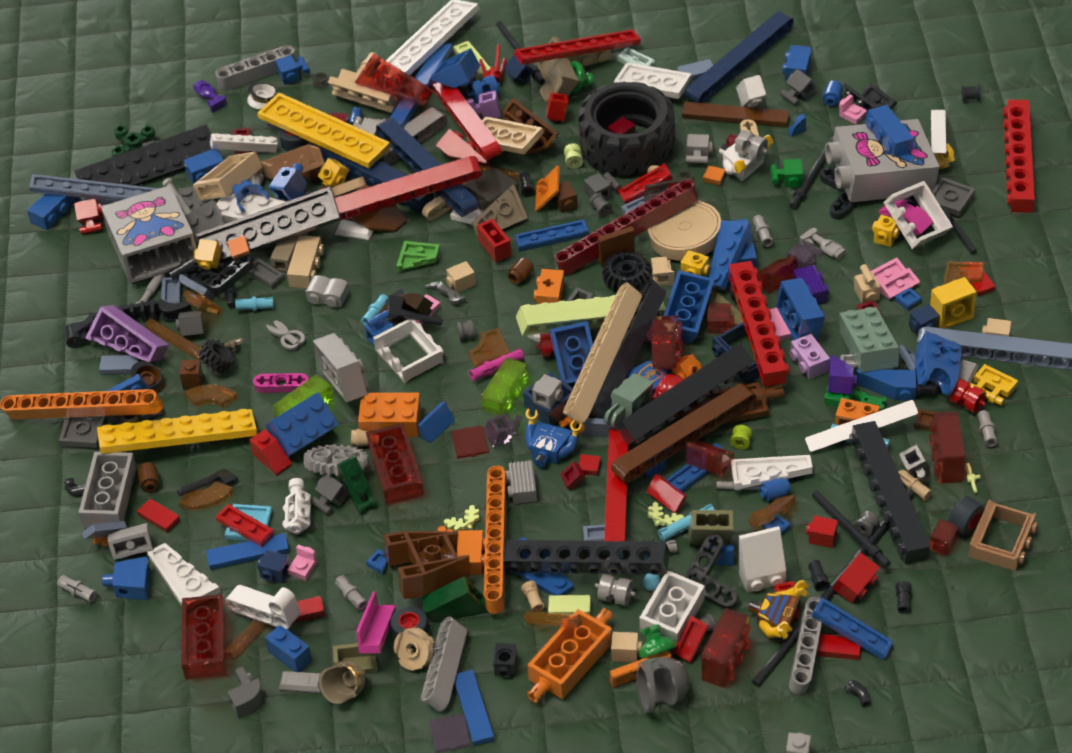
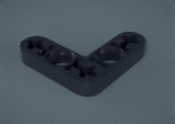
M832 167L821 169L820 181L842 192L831 204L830 216L835 220L843 219L860 201L845 202L844 200L849 198L845 188H838L836 185L835 169Z
M245 255L234 260L219 274L203 269L199 265H194L196 270L189 274L187 273L189 279L217 295L224 293L254 267V262L250 255Z
M711 534L705 539L685 578L691 580L692 577L697 576L700 581L704 582L702 584L705 586L704 596L726 608H734L739 603L738 593L709 577L725 548L724 539L718 534ZM717 541L719 543V546L713 547V545H711V542ZM708 549L710 552L714 553V555L712 556L711 554L706 552V550ZM703 557H709V565L701 567L700 560ZM710 584H716L717 586L714 594H708L707 587ZM722 592L728 596L731 595L733 600L727 602V600L720 595Z

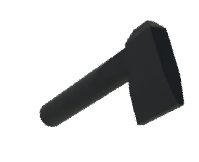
M942 206L943 212L961 241L971 254H975L977 252L976 247L947 209Z
M389 294V317L397 318L400 316L439 326L442 325V318L401 309L404 298Z
M221 469L210 476L178 489L177 493L179 496H183L217 480L226 485L237 480L238 477L226 469Z

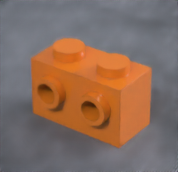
M841 398L836 412L835 424L840 426L879 412L880 406Z

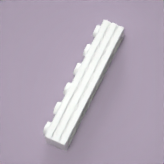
M217 133L211 134L210 139L211 149L276 153L278 146L276 137Z

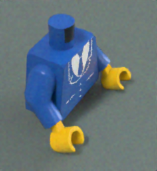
M530 409L526 411L529 423L526 424L525 440L527 448L531 450V457L535 459L534 464L543 468L547 462L558 464L561 459L574 452L579 439L578 433H582L585 428L582 423L576 429L577 421L573 420L570 424L573 430L572 433L571 430L542 422L534 424L539 417L538 411L535 410L534 417H529Z

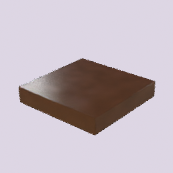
M632 226L598 237L599 264L601 267L604 266V262H607L608 257H613V254L619 255L620 251L622 253H627V251L629 253L635 252V231Z

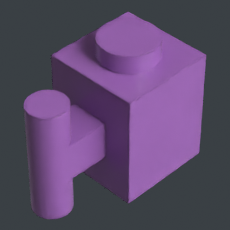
M496 91L479 94V104H475L474 99L467 101L478 116V113H482L483 118L491 117L497 119L501 117V105Z

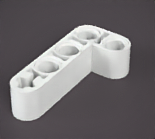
M237 585L225 599V604L231 611L276 627L281 625L285 629H288L300 615V609L294 594L286 588H281L275 596H271L242 585Z

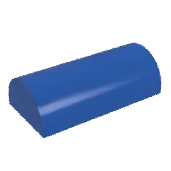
M678 270L660 325L662 334L668 340L679 344H687L697 338L715 279Z

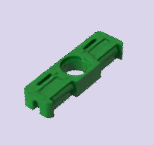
M827 387L824 395V404L839 407L841 398L848 400L858 398L860 402L880 406L879 411L885 410L886 407L885 396L884 398L870 396L866 392L852 390L851 394L828 392Z

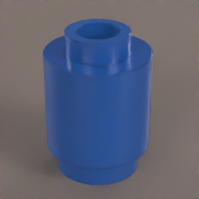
M833 80L827 84L823 95V102L829 106L839 104L843 93V87L839 81Z
M777 478L762 482V487L759 488L761 497L765 498L767 502L786 497L787 494L791 493L787 478Z

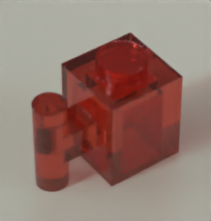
M708 303L707 334H723L730 330V327H734L731 303Z

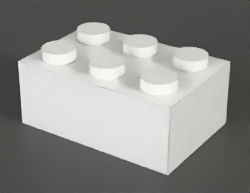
M667 571V574L663 576L640 616V631L642 632V629L646 627L651 629V626L659 624L662 636L673 638L678 643L690 617H695L704 601L705 586Z

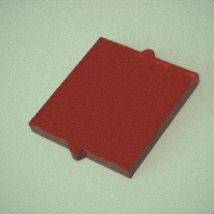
M482 425L451 431L457 459L489 453Z

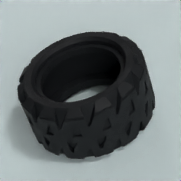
M616 82L596 89L593 95H588L582 102V108L579 109L578 114L580 147L582 153L585 154V159L592 166L596 165L599 170L606 173L631 176L632 174L646 173L650 166L662 165L668 159V156L672 154L675 147V111L668 96H665L656 87L647 86L645 83ZM622 117L633 123H640L649 127L644 131L634 134H616L605 130Z

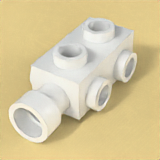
M293 478L289 481V491L291 493L286 497L285 505L283 506L285 512V520L282 523L283 527L296 535L307 529L311 522L310 494L304 491L305 482L300 478Z

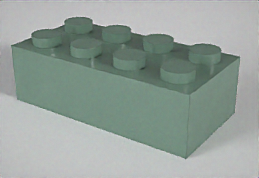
M867 307L855 311L848 310L839 313V332L860 372L898 367L899 347L876 307Z

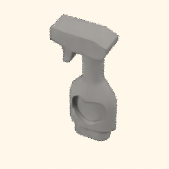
M816 228L809 229L800 236L799 244L802 246L808 244L813 247V241L821 246V250L832 258L839 260L846 254V249L839 243L817 235Z

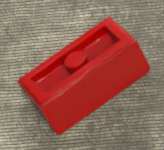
M321 596L297 601L300 615L293 623L325 616Z

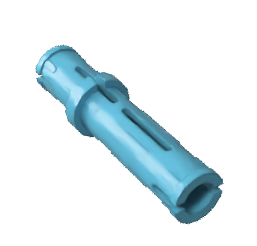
M708 504L707 506H705L704 508H702V509H700V510H715V509H714L713 506H711V504ZM691 512L688 516L658 530L660 539L665 542L686 531Z

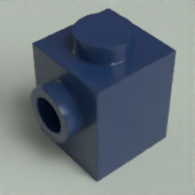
M514 55L504 67L509 72L507 75L512 80H519L523 84H526L535 72L528 64L521 65Z
M927 304L910 313L909 327L917 335L922 327L939 328L940 315Z
M266 550L263 557H260L257 563L260 577L267 581L283 584L290 566L289 556Z

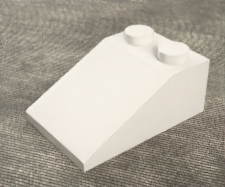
M779 526L739 536V575L746 593L760 591L761 589L786 582V566Z

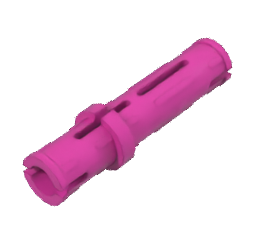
M517 349L493 361L483 362V365L469 370L470 378L472 381H476L484 376H491L500 369L524 360V354L521 349Z

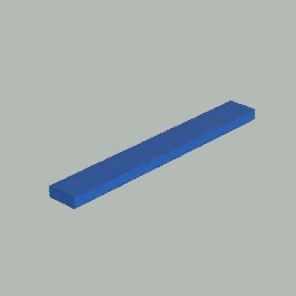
M442 44L427 58L390 118H394L403 128L433 81L430 79V76L451 54L453 50L452 44Z

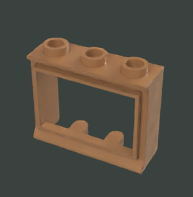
M308 144L262 161L261 165L265 179L273 180L282 167L292 168L294 163L302 164L304 167L302 173L325 165L320 148Z
M988 500L970 542L968 557L1016 571L1018 565L1024 562L1025 548L1029 549L1031 545V533H1036L1038 522H1035L1036 513L1033 515ZM992 517L1023 526L1013 552L981 543Z

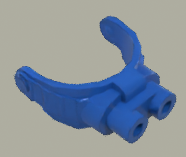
M243 180L241 184H235L232 187L240 212L245 211L240 202L248 195L260 194L266 199L270 198L267 191L260 185L248 182L247 180Z

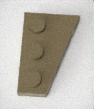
M514 185L510 186L471 222L477 237V225L492 218L501 229L528 218Z

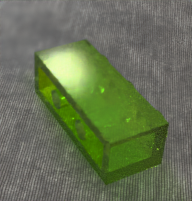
M506 357L481 395L482 410L503 416L506 410L510 409L513 399L519 395L522 385L527 383L529 379L526 363Z
M317 374L273 405L275 418L317 392L325 404H328L333 399L332 386Z

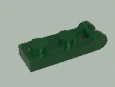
M352 456L337 464L357 512L361 515L366 512V509L378 506L357 457ZM365 496L366 501L361 502L360 498Z

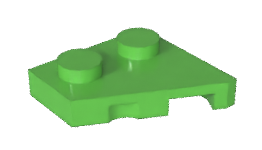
M404 241L396 265L397 271L436 263L440 252V244Z

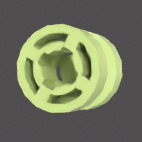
M577 144L567 145L564 148L566 166L571 169L579 168L583 164L581 147Z

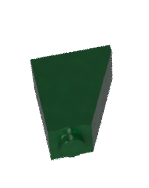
M465 576L422 597L424 604L422 610L435 623L443 622L447 617L458 619L488 612L484 595Z

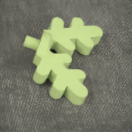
M654 502L653 506L648 507V518L653 519L656 527L658 525L669 526L684 518L681 514L672 513V517L666 514L664 519H662L664 515L662 512L663 507H658L657 502Z
M471 505L469 510H465V523H463L462 518L456 521V518L452 517L451 520L445 519L444 525L448 529L454 528V531L457 532L467 529L472 530L474 522L480 520L479 510L475 509L474 505Z

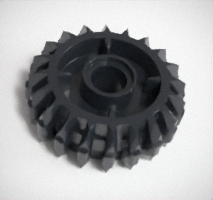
M620 251L619 255L613 254L612 258L608 257L607 262H604L602 270L603 281L607 288H611L613 292L618 291L624 283H629L637 291L641 292L645 283L652 278V267L647 257H643L642 254L637 255L636 252L629 253L628 251L627 253H622Z

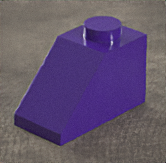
M833 355L830 358L828 392L851 394L852 387H856L857 375H853L854 367Z

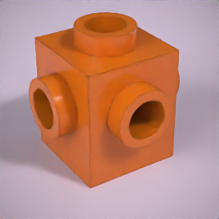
M691 354L683 356L670 367L675 375L686 379L701 369L702 365Z

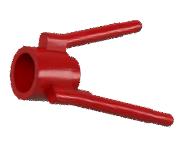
M497 45L495 67H491L488 73L483 60L479 59L484 78L492 75L497 83H502L507 60L506 58L503 59L501 69L499 70L500 45Z

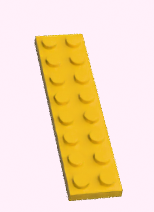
M278 93L257 113L258 118L367 168H370L390 148V142L281 93Z
M240 409L232 412L222 411L215 414L203 413L197 416H181L180 418H163L154 421L144 420L137 423L126 422L119 425H104L97 427L100 453L105 454L250 437L257 435V429L252 409Z

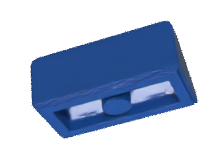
M444 401L418 424L419 437L428 443H432L455 420Z

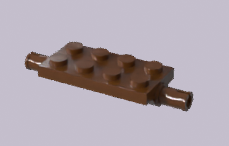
M759 382L746 384L745 386L757 396L755 403L724 424L768 416L769 410L766 402L770 399L784 397L782 385L765 389L764 387L760 388ZM731 388L717 390L713 394L707 392L704 394L706 397L698 404L692 402L689 404L691 407L683 414L679 411L674 415L676 418L687 416Z

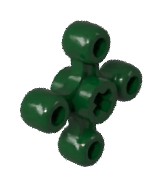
M117 125L114 129L115 138L119 141H124V144L122 146H115L112 149V157L143 147L145 141H152L155 138L153 126H144L138 134L137 132L129 133L124 125Z

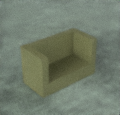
M358 643L333 646L334 665L343 661H351L356 663L361 669H365L366 674L378 673L377 653H359Z

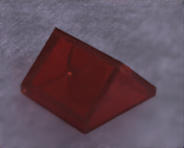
M793 255L777 259L758 271L757 280L761 281L762 289L770 294L780 288L781 281L793 279V271L797 270V256Z
M699 440L686 443V464L723 476L735 455L734 452Z

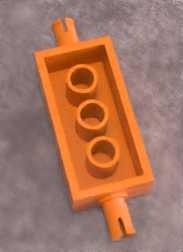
M603 608L596 618H593L577 609L528 664L529 680L536 684L527 693L531 701L534 699V703H537L547 691L564 699L612 644V628L606 624L613 618L609 610L607 611L606 608Z

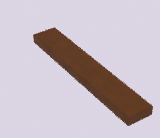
M685 102L682 118L733 123L753 120L756 125L787 127L789 111Z

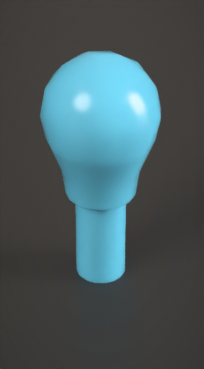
M647 573L643 578V586L648 591L656 590L661 582L659 575Z

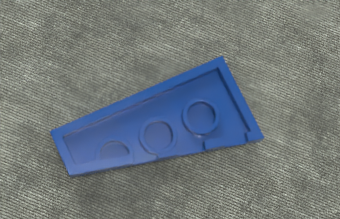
M721 221L708 277L715 279L712 289L725 290L729 281V264L737 263L753 227L749 222Z
M523 536V537L520 538L519 540H527V539ZM551 572L516 573L526 582L535 581L538 589L548 595H567L574 590V584L561 572L557 574Z

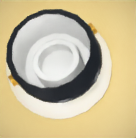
M253 83L247 87L250 93L248 104L257 109H262L278 94L275 86L268 83Z

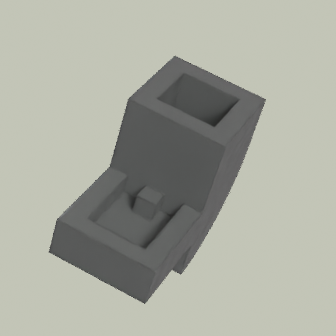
M243 666L235 669L240 686L228 691L230 704L238 719L256 711L263 700L259 678L253 680L250 673L246 674Z

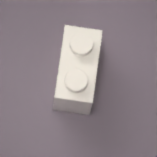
M760 75L743 79L736 87L742 107L748 106L753 108L758 106V103L766 95Z

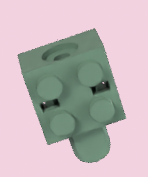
M635 373L628 379H625L611 394L612 406L606 412L604 422L616 428V424L651 402L653 382Z

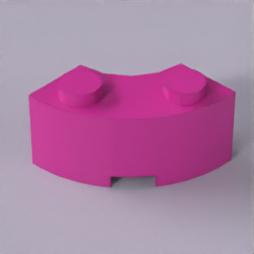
M905 199L895 202L898 208H905L906 213L903 217L907 224L911 222L915 224V229L912 231L915 236L921 234L934 222L918 205L914 207L908 204V200ZM885 205L878 211L880 215L893 218Z

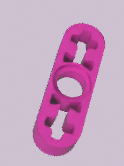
M303 373L259 374L253 380L255 390L259 393L304 392L309 388L308 376ZM279 381L286 382L284 385H277Z

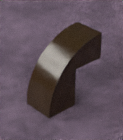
M405 293L399 295V297L404 298L401 307L403 310L411 311L414 308L426 315L434 304L420 294ZM388 302L382 307L379 313H382L385 310L388 312ZM400 316L397 318L388 317L389 320L397 325L406 319Z

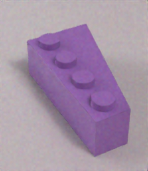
M114 305L100 307L86 336V339L113 347L115 350L126 352L147 362L161 361L169 346L165 341Z

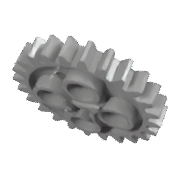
M335 444L325 445V447L318 446V449L312 448V450H307V453H304V465L309 471L313 470V473L320 472L321 475L328 473L329 476L331 474L338 476L341 474L337 464L352 456H356L361 469L364 470L368 464V455H366V452H363V449H358V447L351 448L350 445L346 447L343 444L340 446Z

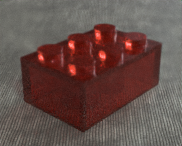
M679 316L655 317L651 330L653 369H672L677 367L678 362H681L684 344L683 340H680L683 325L682 322H679Z
M958 411L934 412L933 420L930 421V432L932 433L929 434V445L933 446V449H931L932 461L935 460V464H933L934 476H938L939 484L963 483L965 452Z
M725 608L701 655L702 681L722 688H726L729 681L732 682L735 676V668L737 665L740 666L743 660V652L745 649L748 650L751 643V638L749 637L751 625H749L748 615Z

